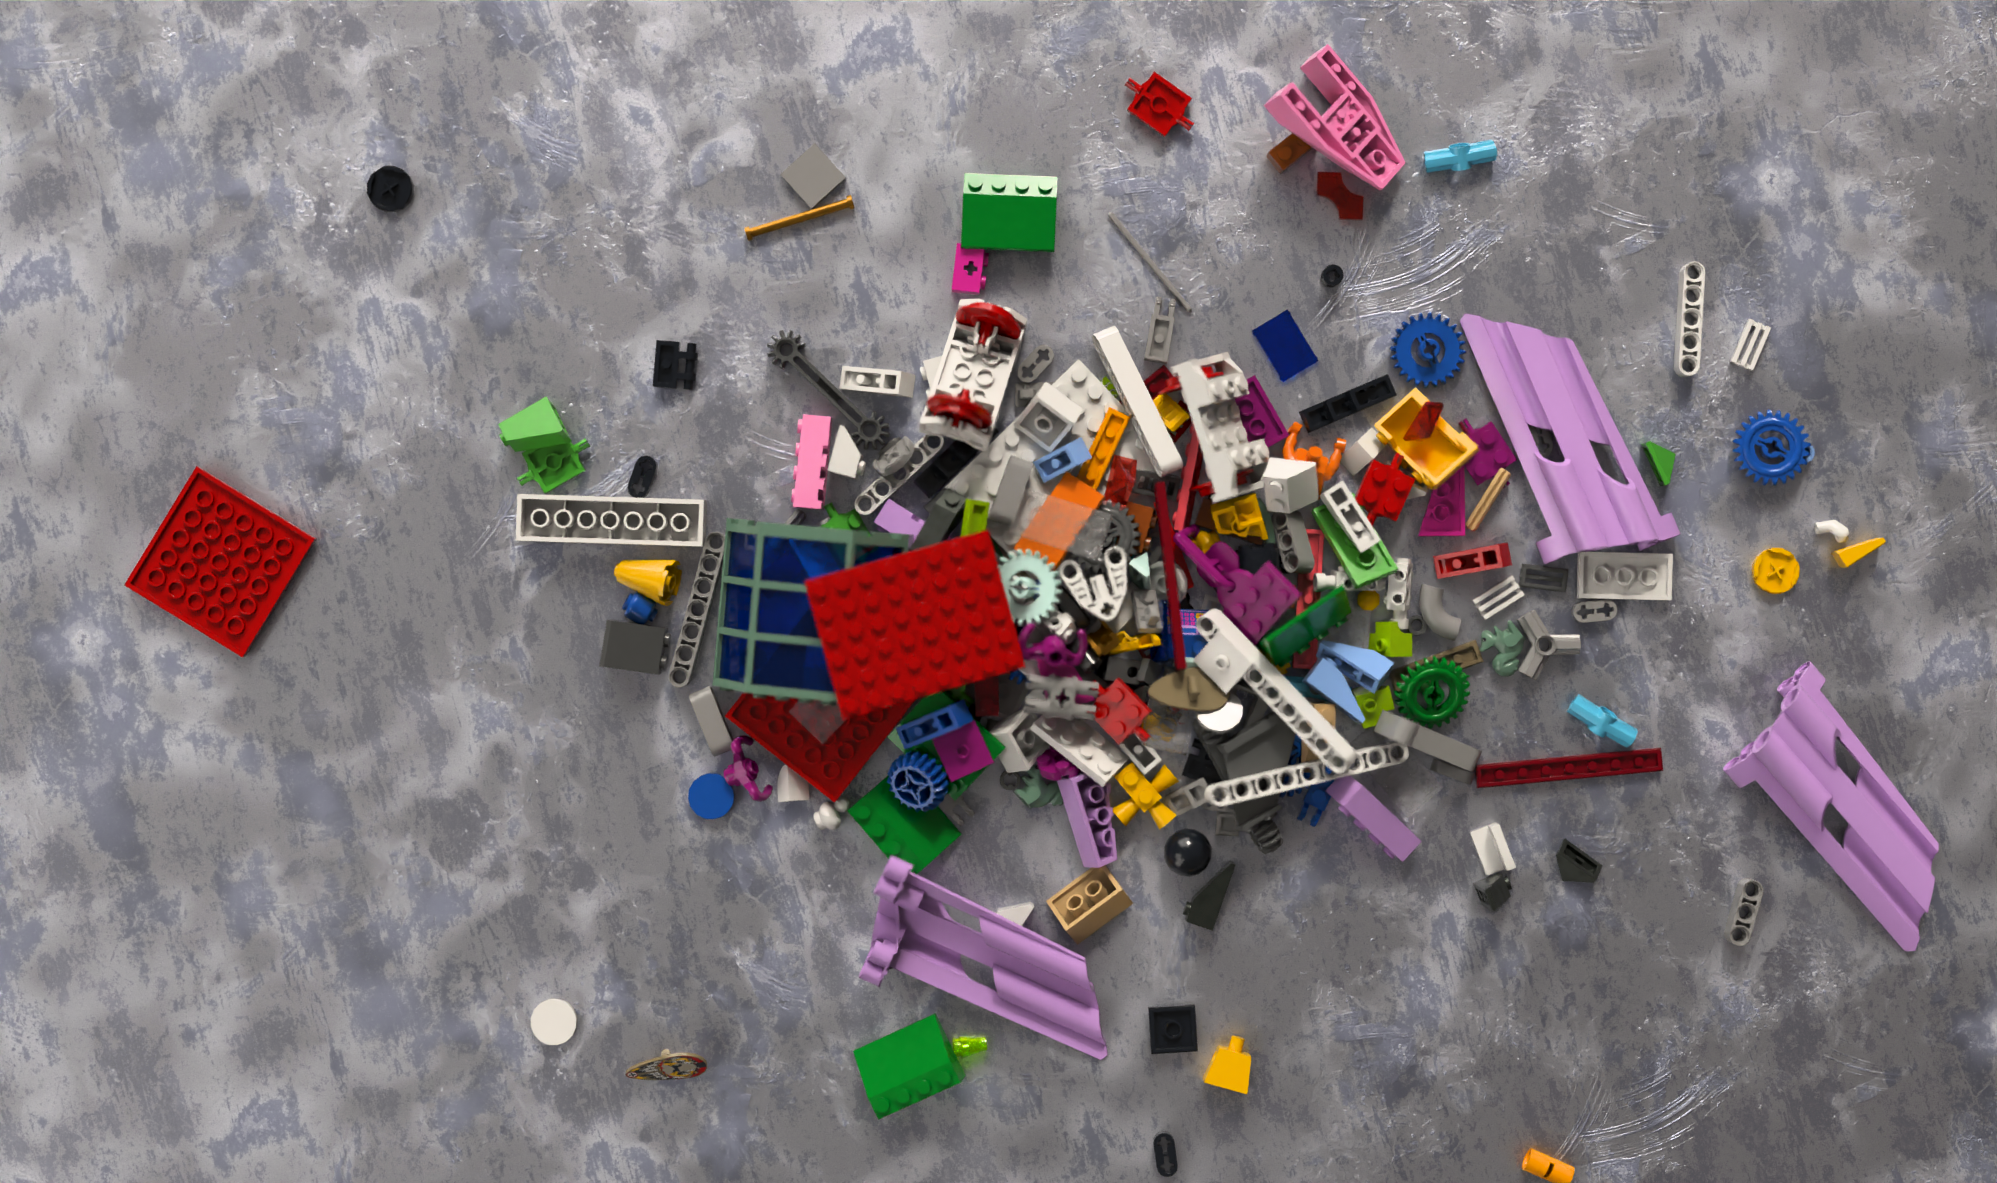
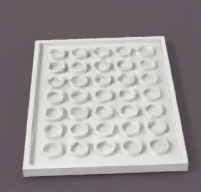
M1079 359L1051 385L1083 409L1075 424L1053 451L1082 437L1089 451L1109 407L1128 416L1124 406ZM1017 417L989 444L987 452L982 451L944 488H949L968 499L990 502V512L1010 456L1012 455L1033 463L1050 452L1013 425L1018 419ZM1129 420L1096 490L1106 497L1103 505H1106L1107 501L1111 499L1112 507L1120 502L1119 510L1126 508L1127 501L1132 502L1139 495L1130 492L1136 469L1156 472L1131 420ZM1033 463L1011 526L1009 527L987 519L986 530H989L992 539L1007 554L1008 552H1013L1017 556V551L1013 549L1066 472L1044 483ZM1083 463L1067 472L1077 477ZM1141 476L1138 488L1143 487L1144 476ZM1153 478L1149 479L1148 485L1153 482ZM1099 520L1092 523L1086 530L1085 538L1092 536L1095 528L1107 526L1110 521ZM1069 550L1055 571H1060L1063 563L1072 560L1070 556L1074 550ZM1024 570V572L1033 580L1038 579V577L1033 572Z

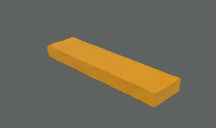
M1108 408L1089 449L1092 458L1083 462L1076 478L1097 490L1131 417L1113 408Z

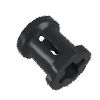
M1332 264L1322 271L1320 279L1324 286L1333 288L1342 281L1344 273L1340 266ZM1331 271H1334V276L1338 278H1335L1331 282L1329 281L1330 277L1326 274H1329Z

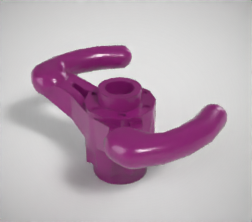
M1028 623L1022 630L1018 640L1024 660L1042 659L1052 666H1060L1064 662L1070 666H1078L1086 655L1088 639L1083 629L1077 632L1079 649L1075 654L1066 649L1064 641L1056 635L1048 636L1041 645L1027 648V640L1035 629V625Z
M746 735L738 736L731 743L734 763L728 765V768L724 770V778L730 786L735 785L738 787L743 785L749 791L754 801H765L771 796L773 787L768 784L763 792H760L754 781L759 772L758 765L750 758H745L741 745L751 746L754 740Z

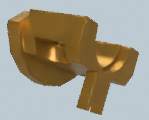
M1098 619L1101 622V628L1095 633H1086L1088 644L1101 657L1110 652L1121 641L1106 622Z

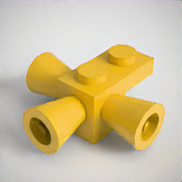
M1132 761L1114 776L1131 796L1130 799L1113 808L1114 814L1125 826L1130 823L1140 809L1143 812L1149 811L1159 830L1177 815L1159 801L1162 798L1159 794L1160 792L1179 782L1165 764L1150 782Z

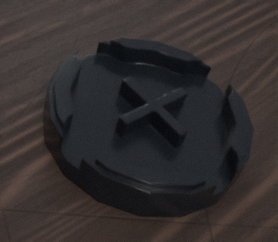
M383 166L370 175L367 182V195L376 208L385 212H398L411 202L414 195V184L411 177L403 169L396 166Z

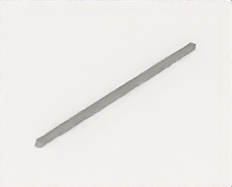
M1109 212V218L1186 311L1191 312L1192 308L1114 213Z

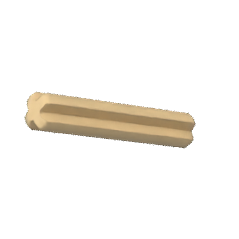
M1503 468L1499 469L1465 523L1467 528L1472 531L1478 529L1510 478L1511 473Z

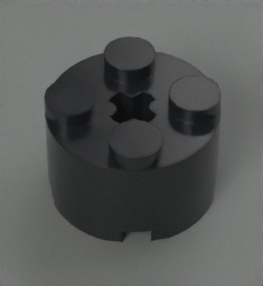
M1265 543L1261 545V548L1253 549L1252 545L1239 546L1238 550H1235L1239 556L1240 569L1255 575L1269 561L1282 574L1279 548L1275 547V543Z

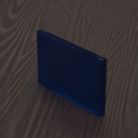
M1288 309L1252 330L1253 335L1258 340L1282 382L1318 362V357L1315 356Z
M1167 599L1158 601L1162 631L1160 634H1155L1160 638L1161 645L1150 647L1151 660L1156 663L1168 660Z

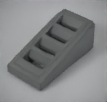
M1136 469L1130 492L1155 497L1154 486L1159 479L1161 482L1165 481V484L1166 481H1169L1166 492L1167 500L1176 501L1181 478L1172 474L1159 477L1157 472ZM1141 476H1144L1145 479L1143 487L1138 488ZM1153 478L1151 490L1147 489L1149 479Z

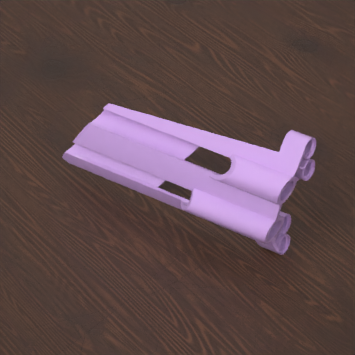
M1464 314L1460 320L1461 326L1552 536L1536 543L1544 564L1577 552L1596 551L1621 545H1638L1639 550L1642 551L1680 535L1681 533L1672 513L1660 515L1573 340L1548 336L1539 329L1505 321L1504 323L1486 320L1478 315ZM1528 425L1553 431L1565 461L1557 463L1542 457ZM1590 442L1611 447L1627 485L1617 482L1602 471Z
M891 855L874 891L875 895L880 896L870 951L859 974L860 979L880 987L884 975H887L889 967H892L1099 1060L1108 1055L1106 1039L1103 1037L1101 1030L1099 1005L1094 985L1089 981L1085 957L911 872L912 864ZM942 902L979 918L982 933L953 921ZM961 954L993 968L996 990L968 978L961 964Z

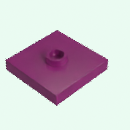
M975 719L960 728L932 739L951 782L994 763Z

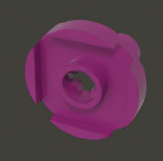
M1051 745L1050 749L1045 750L1042 755L1037 757V765L1041 776L1049 780H1061V776L1066 775L1072 778L1082 771Z

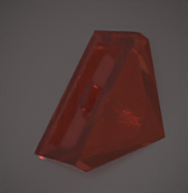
M1426 401L1403 439L1405 441L1422 442L1430 438L1444 404L1442 402Z
M1114 455L1104 501L1111 499L1112 503L1117 504L1120 502V505H1127L1135 483L1137 460Z

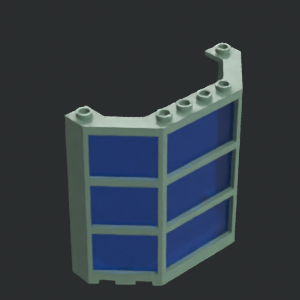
M727 518L713 686L720 687L719 690L722 691L736 690L753 693L754 698L766 699L767 695H775L776 700L790 701V697L799 698L801 703H813L814 699L822 700V705L836 706L837 698L804 581L909 552L913 544L914 535L871 532V536H868V531Z

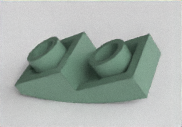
M1257 498L1269 538L1265 540V543H1275V533L1271 517L1261 498Z

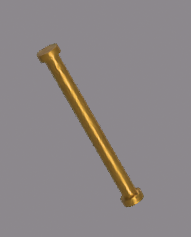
M849 195L846 196L847 199L753 228L745 227L747 239L750 241L755 236L849 207L850 210L854 209L852 197Z

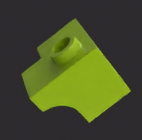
M1375 622V633H1368V649L1374 650L1385 657H1412V633H1403L1398 627V622Z
M1388 685L1381 686L1375 694L1363 686L1352 688V694L1365 718L1364 722L1361 723L1363 729L1376 726L1382 710L1390 711L1395 709Z

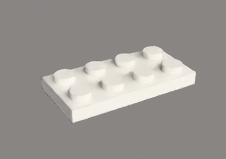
M1578 552L1577 598L1672 600L1673 554Z
M1042 714L1030 728L1102 787L1129 760L1126 754L1082 719L1079 721L1073 718V720L1068 721L1065 718H1046Z

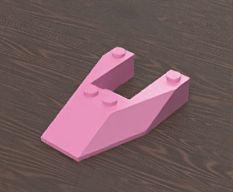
M1329 44L1311 55L1300 69L1332 106L1321 116L1295 84L1291 82L1276 92L1264 107L1280 125L1332 162L1376 189L1382 190L1406 162L1371 94Z

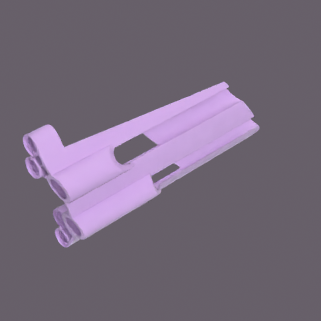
M1808 661L1795 671L1793 677L1786 679L1778 686L1777 691L1784 699L1781 704L1782 712L1774 724L1766 728L1757 737L1756 741L1743 748L1740 753L1741 755L1730 760L1723 770L1739 788L1756 780L1903 950L1915 951L1920 940V919L1925 912L1928 914L1935 877L1931 873V866L1935 854L1938 853L1939 843L1820 691L1826 679L1811 661ZM1836 738L1860 764L1855 785L1837 765L1835 755ZM1829 803H1832L1849 823L1844 833L1842 846L1823 825L1824 814Z

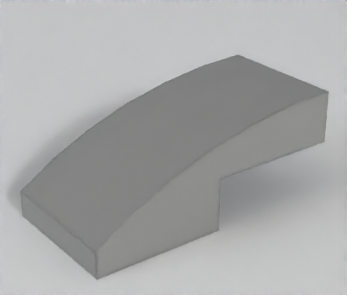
M1204 777L1164 797L1170 809L1177 814L1175 818L1207 802L1205 790L1208 784Z

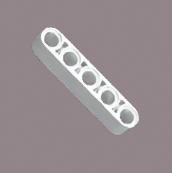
M1696 261L1684 265L1679 272L1674 371L1680 377L1692 376L1700 368L1705 268L1700 262ZM1689 267L1696 270L1697 276L1695 279L1688 276L1687 271ZM1687 291H1692L1695 294L1694 302L1687 300ZM1686 314L1693 316L1694 324L1692 326L1685 322ZM1685 337H1689L1693 341L1691 349L1684 346L1683 341ZM1684 360L1691 363L1692 368L1690 372L1683 370L1682 363Z
M926 434L914 445V452H921L923 454V461L920 464H913L909 459L902 467L906 470V476L902 480H896L893 474L880 476L857 497L854 504L856 511L864 516L874 513L944 448L943 436ZM931 436H937L940 438L941 443L939 447L933 449L928 446V439ZM880 483H886L889 486V492L884 496H880L876 492V488ZM865 498L872 502L871 509L866 512L859 508L860 501Z

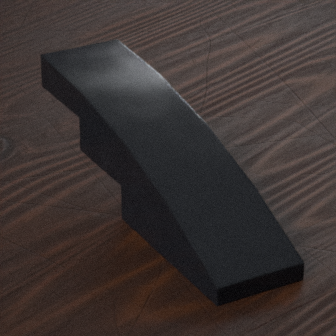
M1388 374L1304 409L1299 414L1307 433H1310L1397 396Z
M996 428L992 438L999 432ZM956 439L949 448L914 480V484L930 499L980 450L964 441Z

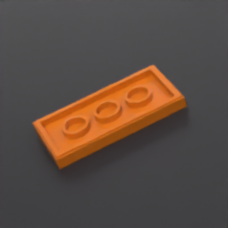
M1066 471L1013 549L1016 551L1021 549L1024 555L1027 549H1031L1033 556L1036 551H1039L1041 553L1040 559L1048 556L1047 565L1055 563V567L1052 570L1054 572L1106 497Z

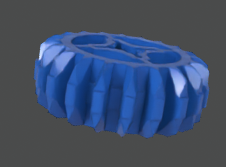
M909 751L906 754L903 753L892 762L887 773L889 776L887 783L891 785L889 791L895 792L894 798L901 800L900 805L905 803L908 810L914 807L916 812L921 810L926 812L930 809L933 810L942 803L949 790L947 788L949 781L945 779L947 773L941 771L942 765L935 763L936 758L929 759L928 753L922 756L920 751L915 753Z

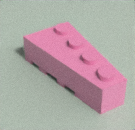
M803 414V419L798 420L797 433H800L801 437L800 443H796L795 456L798 457V464L794 466L793 479L796 480L795 489H792L791 503H793L795 508L824 510L832 417Z

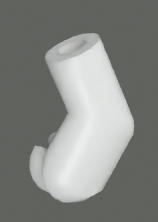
M1829 520L1814 523L1816 534L1831 532L1835 535L1837 542L1844 543L1848 540L1850 534L1848 528L1838 521Z

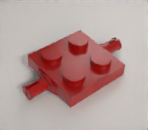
M1155 71L1148 81L1142 85L1135 82L1131 77L1124 86L1135 92L1134 100L1127 111L1164 138L1177 123L1188 131L1194 125V122L1183 116L1185 108L1192 98Z
M1395 453L1390 465H1385L1374 459L1371 460L1354 499L1358 505L1368 512L1367 519L1372 527L1377 517H1385L1393 522L1397 521L1415 479L1404 474L1399 469L1404 458L1399 453Z
M1117 678L1106 689L1100 684L1099 689L1091 688L1098 691V697L1093 704L1096 706V712H1086L1095 714L1094 720L1118 745L1122 744L1134 733L1143 743L1151 737L1141 726L1152 710L1120 678Z

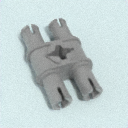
M1028 674L1027 680L1036 683L1026 682V689L1047 691L1048 698L1046 700L1025 697L1024 703L1034 706H1023L1024 713L1044 714L1046 718H1065L1068 721L1073 720V718L1095 719V714L1086 713V711L1096 712V706L1075 704L1074 698L1077 694L1097 697L1098 691L1089 688L1099 689V682L1081 681L1076 676L1070 678L1055 676V674H1051L1049 677ZM1062 691L1066 695V699H1063L1060 703L1056 699V695H1060Z

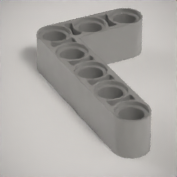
M1382 710L1374 729L1376 733L1472 773L1482 751L1385 710Z

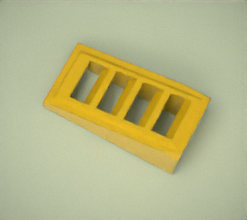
M1167 394L1158 395L1153 400L1165 426L1172 432L1189 418V415Z
M1874 538L1835 550L1831 554L1840 568H1846L1885 544L1886 541L1884 538Z

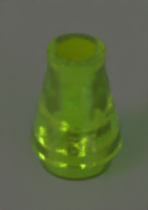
M958 1036V1038L952 1040L953 1050L956 1056L961 1057V1059L981 1051H987L986 1037Z

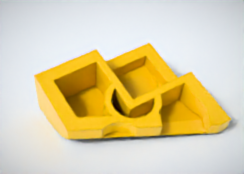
M1255 492L1210 505L1218 533L1227 535L1234 533L1241 537H1247V535L1261 537V540L1269 539Z
M1125 631L1115 633L1121 643L1108 652L1107 655L1111 656L1159 646L1161 641L1155 633H1141L1129 637Z

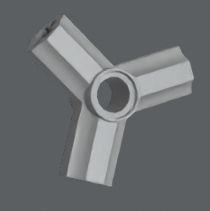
M1535 610L1517 619L1531 643V647L1518 669L1522 674L1537 680L1550 655L1580 654L1581 640L1579 634L1550 635ZM1543 638L1549 642V648L1546 651H1541L1539 648V642Z

